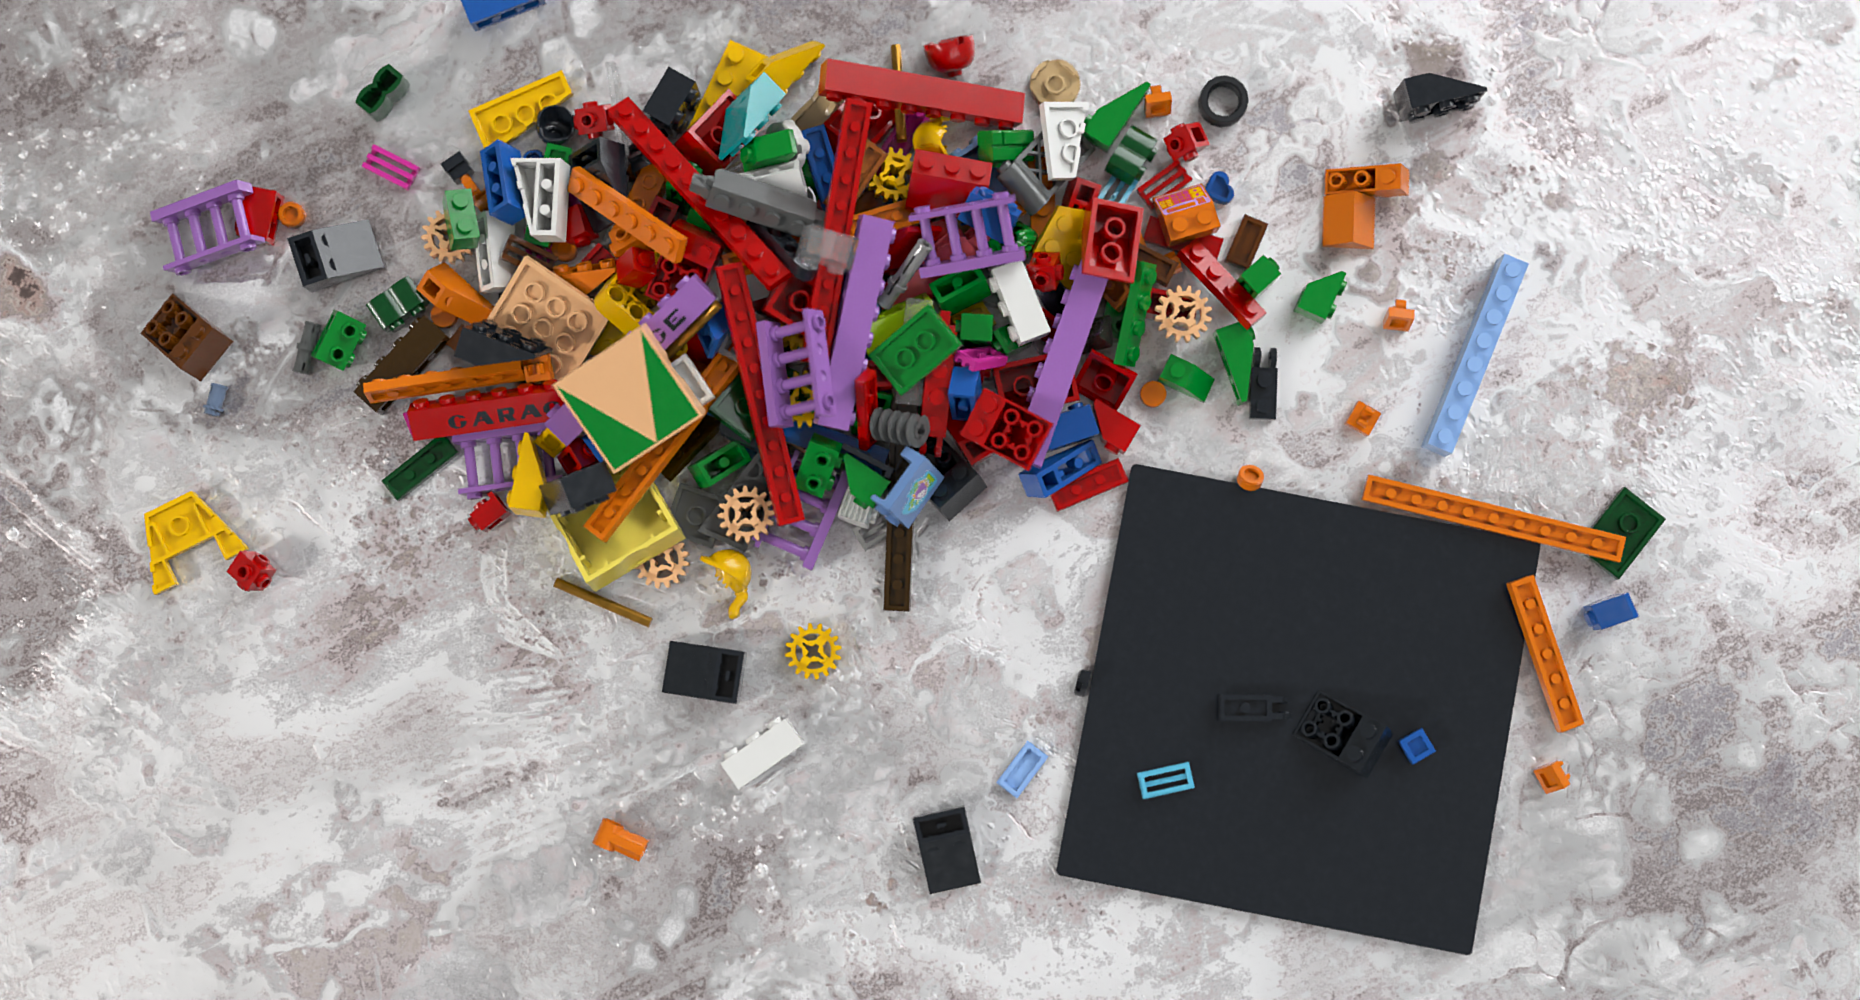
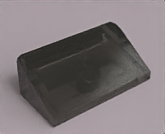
M1110 315L1094 318L1082 354L1090 353L1092 349L1098 351L1113 346Z

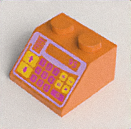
M1202 183L1152 199L1167 247L1217 233L1221 227L1214 203Z

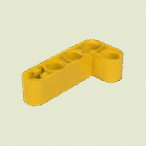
M616 272L601 288L595 297L594 305L599 313L626 335L640 326L638 323L649 312L652 315L655 313L632 294L635 288L617 284ZM687 343L669 360L670 363L687 353Z

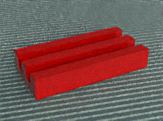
M1174 161L1137 188L1136 192L1152 211L1155 209V206L1150 201V198L1181 176L1184 180L1165 194L1181 190L1192 182L1193 179L1186 173V169L1180 165V161ZM1174 169L1178 171L1148 194L1144 193L1145 190Z

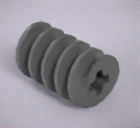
M877 407L871 415L870 431L873 438L877 441L919 448L924 445L929 436L930 423L925 415L920 418L918 414L911 415L909 412L902 413L899 410L893 412L891 409L884 410L882 407Z

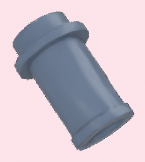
M211 383L207 403L203 405L205 414L220 417V413L224 412L222 406L226 391L228 390L227 386Z

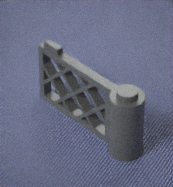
M1042 131L1012 162L1006 160L997 168L999 174L996 178L1010 194H1015L1016 201L1030 216L1037 213L1066 181H1052V187L1049 190L1042 183V175H1048L1047 170L1041 169V157H1045V152H1041L1040 141L1043 139ZM1081 134L1080 145L1086 151L1082 156L1080 155L1078 168L1096 150L1083 134ZM1026 155L1035 156V169L1028 168L1022 161Z

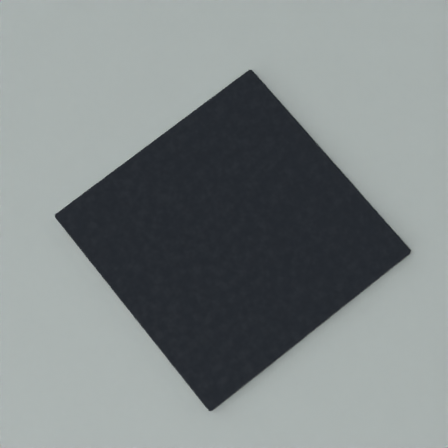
M1134 464L1129 475L1056 867L1057 874L1105 885L1470 955L1474 945L1525 637L1506 583L1528 575L1536 577L1541 545L1489 531L1265 488L1248 491L1241 488L1238 483ZM1318 690L1386 725L1394 733L1368 779L1293 735ZM1218 694L1292 697V703H1272V713L1289 712L1292 713V719L1218 721ZM1422 728L1436 751L1417 763L1411 764L1397 741ZM1189 762L1195 788L1142 799L1137 773ZM1185 768L1144 777V780L1147 782L1185 773ZM1187 779L1146 787L1147 792L1187 784L1188 781Z

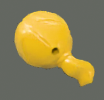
M941 116V118H930L921 123L913 134L912 144L914 151L920 149L947 154L945 148L948 146L942 145L941 140L947 132L945 128H948V126L941 125L943 122L950 121V118Z
M733 549L719 550L709 557L700 556L701 561L715 567V577L719 576L717 581L723 578L722 584H726L725 588L730 587L735 592L736 597L728 608V616L732 620L740 616V608L748 600L747 586L751 580L750 562L746 556Z

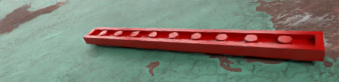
M629 96L608 109V116L769 292L790 278V271L740 217L705 206L706 199L689 191L693 174L700 173Z
M848 97L844 102L817 260L819 268L814 278L809 309L823 311L829 357L873 105L871 102ZM806 333L804 336L803 348L807 347ZM809 358L801 359L800 361L809 362Z
M741 261L715 267L777 526L805 520L783 428L769 427L756 328L757 321L743 263Z

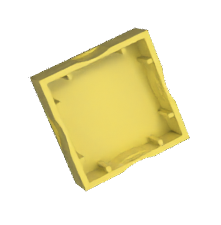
M632 463L615 474L608 466L614 484L619 481ZM655 482L652 483L606 543L584 527V524L601 503L588 506L587 509L561 517L560 513L550 515L556 528L565 537L570 554L585 582L595 592L686 539Z

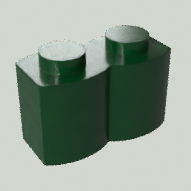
M387 64L375 74L372 84L367 85L360 91L355 103L372 119L379 122L388 116L393 108V104L406 95L410 83L394 67Z
M1131 125L1109 159L1104 171L1129 186L1132 185L1134 180L1140 181L1147 169L1144 167L1146 161L1151 163L1158 152V149L1155 148L1158 140Z
M409 275L394 283L390 288L366 304L376 321L386 332L392 331L394 333L399 331L406 325L405 321L409 317L413 316L416 318L422 315L427 310L426 306L430 304L428 299L416 289L418 285Z

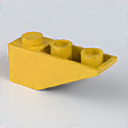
M813 40L764 58L746 76V79L751 84L765 72L787 93V88L804 75V69L821 56V51L825 45Z
M524 432L523 440H520L518 443L517 452L519 459L518 464L513 467L512 479L514 482L512 490H509L507 494V505H509L508 507L515 515L546 518L548 508L539 485L547 483L536 443H534V439L529 433Z

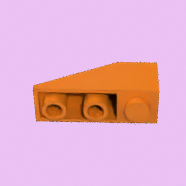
M1401 163L1325 169V195L1356 191L1371 197L1409 196V170Z
M607 258L596 264H592L591 261L580 262L572 267H569L568 264H560L553 267L552 272L587 295L617 270L615 259Z
M445 262L427 270L416 288L434 306L471 324L488 319L494 308L487 299Z

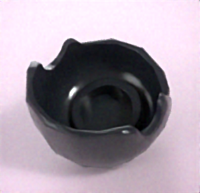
M558 105L543 108L537 116L536 124L537 134L542 139V142L560 146L568 144L575 133L573 113L567 108Z

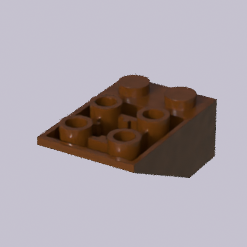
M173 293L140 333L176 366L199 381L204 379L233 342L219 328Z

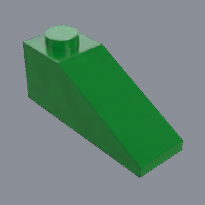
M1146 81L1100 107L1093 116L1088 114L1084 120L1085 130L1082 134L1090 143L1108 153L1148 93L1151 84Z
M1240 322L1216 329L1213 336L1238 406L1247 401L1255 333L1252 327L1246 330Z

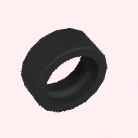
M1227 75L1216 76L1209 80L1202 88L1198 100L1199 112L1209 124L1220 128L1229 127L1237 123L1244 115L1249 101L1248 92L1243 83L1236 78ZM1216 88H1229L1237 95L1238 106L1232 114L1221 116L1215 114L1210 109L1208 98Z

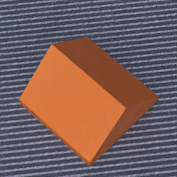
M1356 191L1324 196L1322 247L1374 249L1375 198Z

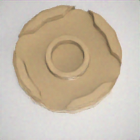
M1064 60L1043 61L1035 68L1031 75L1030 92L1032 98L1038 105L1043 102H1075L1080 92V80L1077 70Z

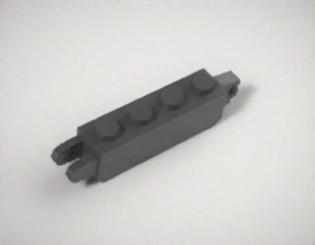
M725 169L716 170L714 176L693 174L689 191L706 199L705 206L803 239H806L808 235L819 239L822 237L826 212L816 209L817 204L811 198Z

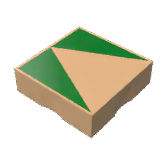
M646 322L553 384V387L614 474L702 417L706 411L686 381L675 371L667 353Z

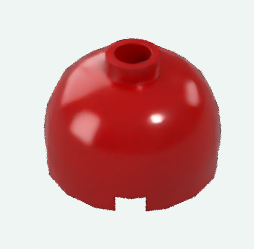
M973 34L943 39L937 44L932 42L923 45L925 57L930 67L938 73H947L948 77L962 75V69L970 66L974 60L975 42Z

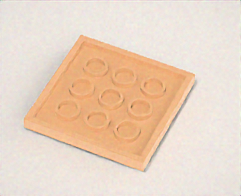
M528 255L524 256L487 319L498 324L497 327L506 330L510 328L522 333V337L527 339L538 338L545 341V346L553 348L550 358L554 373L553 379L557 380L585 363L610 322L599 313L592 298ZM539 381V382H533V383L536 384V385H540V384H543V382H545V381Z

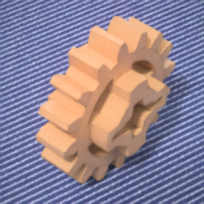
M438 210L435 211L437 217L435 219L428 217L430 225H423L422 227L427 234L422 235L421 239L428 242L423 246L424 249L431 251L430 256L433 259L439 256L441 263L446 262L448 259L452 265H455L456 258L464 262V254L467 253L472 256V251L470 249L451 251L449 238L447 240L443 236L448 235L446 223L439 226L445 222V216ZM434 237H437L440 241L439 249L435 244Z
M1179 285L1176 287V293L1168 289L1166 291L1168 298L1163 296L1159 298L1162 306L1157 305L1155 311L1160 313V315H1157L1154 320L1162 323L1158 328L1159 331L1164 329L1167 331L1165 338L1168 339L1171 335H1174L1175 342L1178 343L1180 338L1184 337L1185 342L1189 343L1190 336H1193L1196 340L1199 339V330L1204 333L1208 328L1204 323H1210L1212 320L1206 314L1211 312L1212 307H1205L1204 304L1208 301V298L1200 299V290L1194 294L1191 293V286L1182 291ZM1181 298H1187L1193 302H1185ZM1170 304L1172 313L1166 318V308ZM1191 309L1186 318L1183 316L1175 319L1180 310L1185 312ZM1197 311H1200V320L1198 325H1196L1194 316ZM1174 326L1183 327L1185 331H1180V330H1177V329H1175V328H1173V327H1174Z
M743 486V492L741 493L734 488L733 497L725 495L728 501L727 504H719L724 513H719L718 518L725 520L720 524V527L722 529L729 528L726 535L731 537L735 534V541L738 543L742 537L745 538L747 544H750L751 537H755L757 541H760L759 534L761 532L765 535L769 534L766 526H774V522L769 520V517L775 516L774 511L768 509L773 506L772 501L765 502L767 494L764 492L759 496L758 488L756 487L753 488L752 492H749L747 486ZM743 498H752L748 503H741L739 501ZM763 506L764 519L761 522L758 518V511ZM731 508L735 511V518L732 523L729 519ZM743 510L747 512L752 510V518L750 520L748 518L741 520L743 518L741 514ZM744 527H753L755 529L750 532L740 531Z
M681 542L657 555L663 557L666 554L664 559L667 563L671 564V567L662 564L657 567L659 562L656 558H652L649 560L651 565L649 572L646 569L645 563L635 568L636 570H641L637 577L639 579L647 577L645 584L648 586L654 581L655 588L660 589L662 583H664L666 588H671L670 581L672 580L679 584L678 576L687 575L683 567L690 566L689 562L684 561V558L690 555L689 552H682L685 544ZM674 549L678 554V564L674 563L672 554ZM662 572H673L668 577L658 578V576H660Z

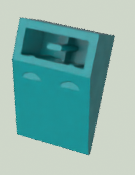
M765 72L755 79L726 108L718 157L721 161L728 154L732 157L737 154L743 147L741 143L746 146L756 136L755 133L757 131L755 128L759 131L769 121L768 114L773 116L782 107L780 101L786 93Z

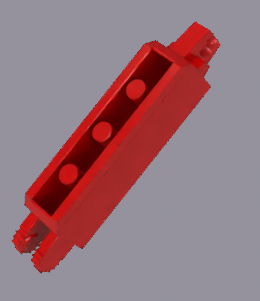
M939 310V316L957 337L955 325H950L951 311ZM955 352L923 379L919 415L920 418L924 415L928 418L930 423L929 436L936 437L934 457L941 456L943 438H946L949 411L948 390ZM926 442L918 448V453L922 456L926 452Z

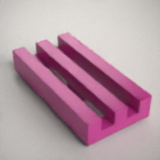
M373 144L371 147L372 151L368 153V159L366 162H363L362 167L409 191L420 168ZM379 153L411 169V174L376 157ZM375 162L408 180L405 183L371 165Z
M989 345L956 351L953 360L956 362L962 361L961 365L964 367L970 366L969 370L973 372L1005 366L1008 357Z

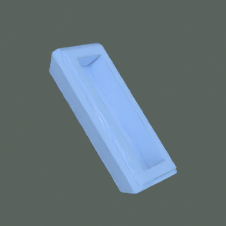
M1027 741L996 783L1018 798L1049 756Z

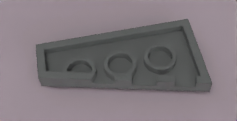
M756 453L726 492L727 495L733 497L734 488L741 493L743 492V486H747L749 492H752L753 488L756 487L758 488L759 496L764 492L767 494L765 502L768 501L770 493L759 453ZM724 495L697 531L746 552L749 544L746 543L744 537L738 543L735 541V534L731 537L726 535L729 528L722 529L720 527V524L725 520L718 518L719 513H724L719 504H727L728 502ZM743 498L739 501L741 503H748L752 498ZM762 506L761 509L758 511V518H759V519H760V517H761V515H762V513H763V510H764V509H763V506ZM731 508L729 519L732 523L735 518V511ZM743 510L741 512L743 516L741 520L745 518L750 520L752 518V510L748 512ZM744 527L740 531L750 532L755 529L753 527Z

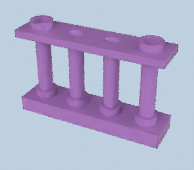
M236 179L150 211L152 222L161 223L167 227L175 258L174 262L163 265L164 271L174 272L177 276L187 275L192 272L191 269L238 252L253 251L257 249V245L265 243V237L250 234L242 202L245 196L254 193L252 184ZM229 202L232 203L240 238L228 241L221 213L222 205ZM207 210L211 213L218 246L210 249L206 248L199 219L201 213ZM183 219H189L197 252L188 257H185L178 224Z
M1008 191L993 193V198L935 209H930V205L914 208L915 212L909 215V221L919 220L922 239L928 241L933 247L926 260H924L925 264H921L919 267L920 278L1024 261L1026 259L1025 247H1018V243L1014 242L1008 203H1014L1016 200L1015 194L1009 195ZM997 206L1004 245L1002 250L992 252V248L988 247L981 208ZM971 210L978 250L976 255L966 256V253L962 251L955 213ZM945 215L952 255H950L949 260L940 261V257L936 255L929 218Z
M808 308L802 309L804 321L782 327L780 322L767 320L756 322L769 427H792V417L794 415L814 410L817 416H836V400L833 395L825 333L826 323L823 311ZM801 332L806 333L807 347L784 353L783 337ZM809 358L811 373L787 379L786 363ZM812 384L814 400L791 405L789 390Z
M546 422L452 436V443L458 446L461 445V449H464L468 487L458 489V494L467 496V500L483 498L482 494L490 493L491 491L512 490L514 481L504 482L500 444H502L503 439L512 438L516 445L518 462V443L520 440H523L524 432L529 433L530 436L539 435L546 428L544 425ZM486 442L490 446L494 484L479 486L474 448L477 447L476 443ZM542 449L547 482L562 477L563 475H556L554 458Z
M795 449L794 454H789L792 469L799 471L802 462L797 460L800 451ZM843 470L841 476L835 475L836 479L832 486L834 492L831 499L825 498L824 500L798 489L800 501L821 509L820 512L824 513L820 523L815 521L814 524L807 520H802L790 524L809 532V536L814 537L810 547L806 545L802 547L769 533L765 535L762 532L759 534L760 541H757L755 537L751 538L756 541L754 547L759 548L762 541L799 556V560L804 561L802 567L812 571L849 485L846 471Z

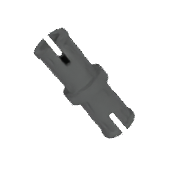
M305 321L301 341L296 346L298 353L292 371L309 375L313 358L311 354L316 346L322 325Z

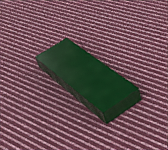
M448 437L434 438L381 481L397 501H401L460 454V452Z

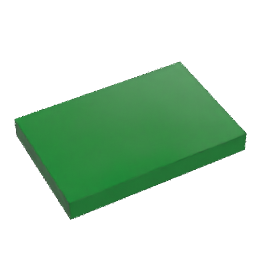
M927 304L868 356L897 392L903 396L963 344L934 308Z

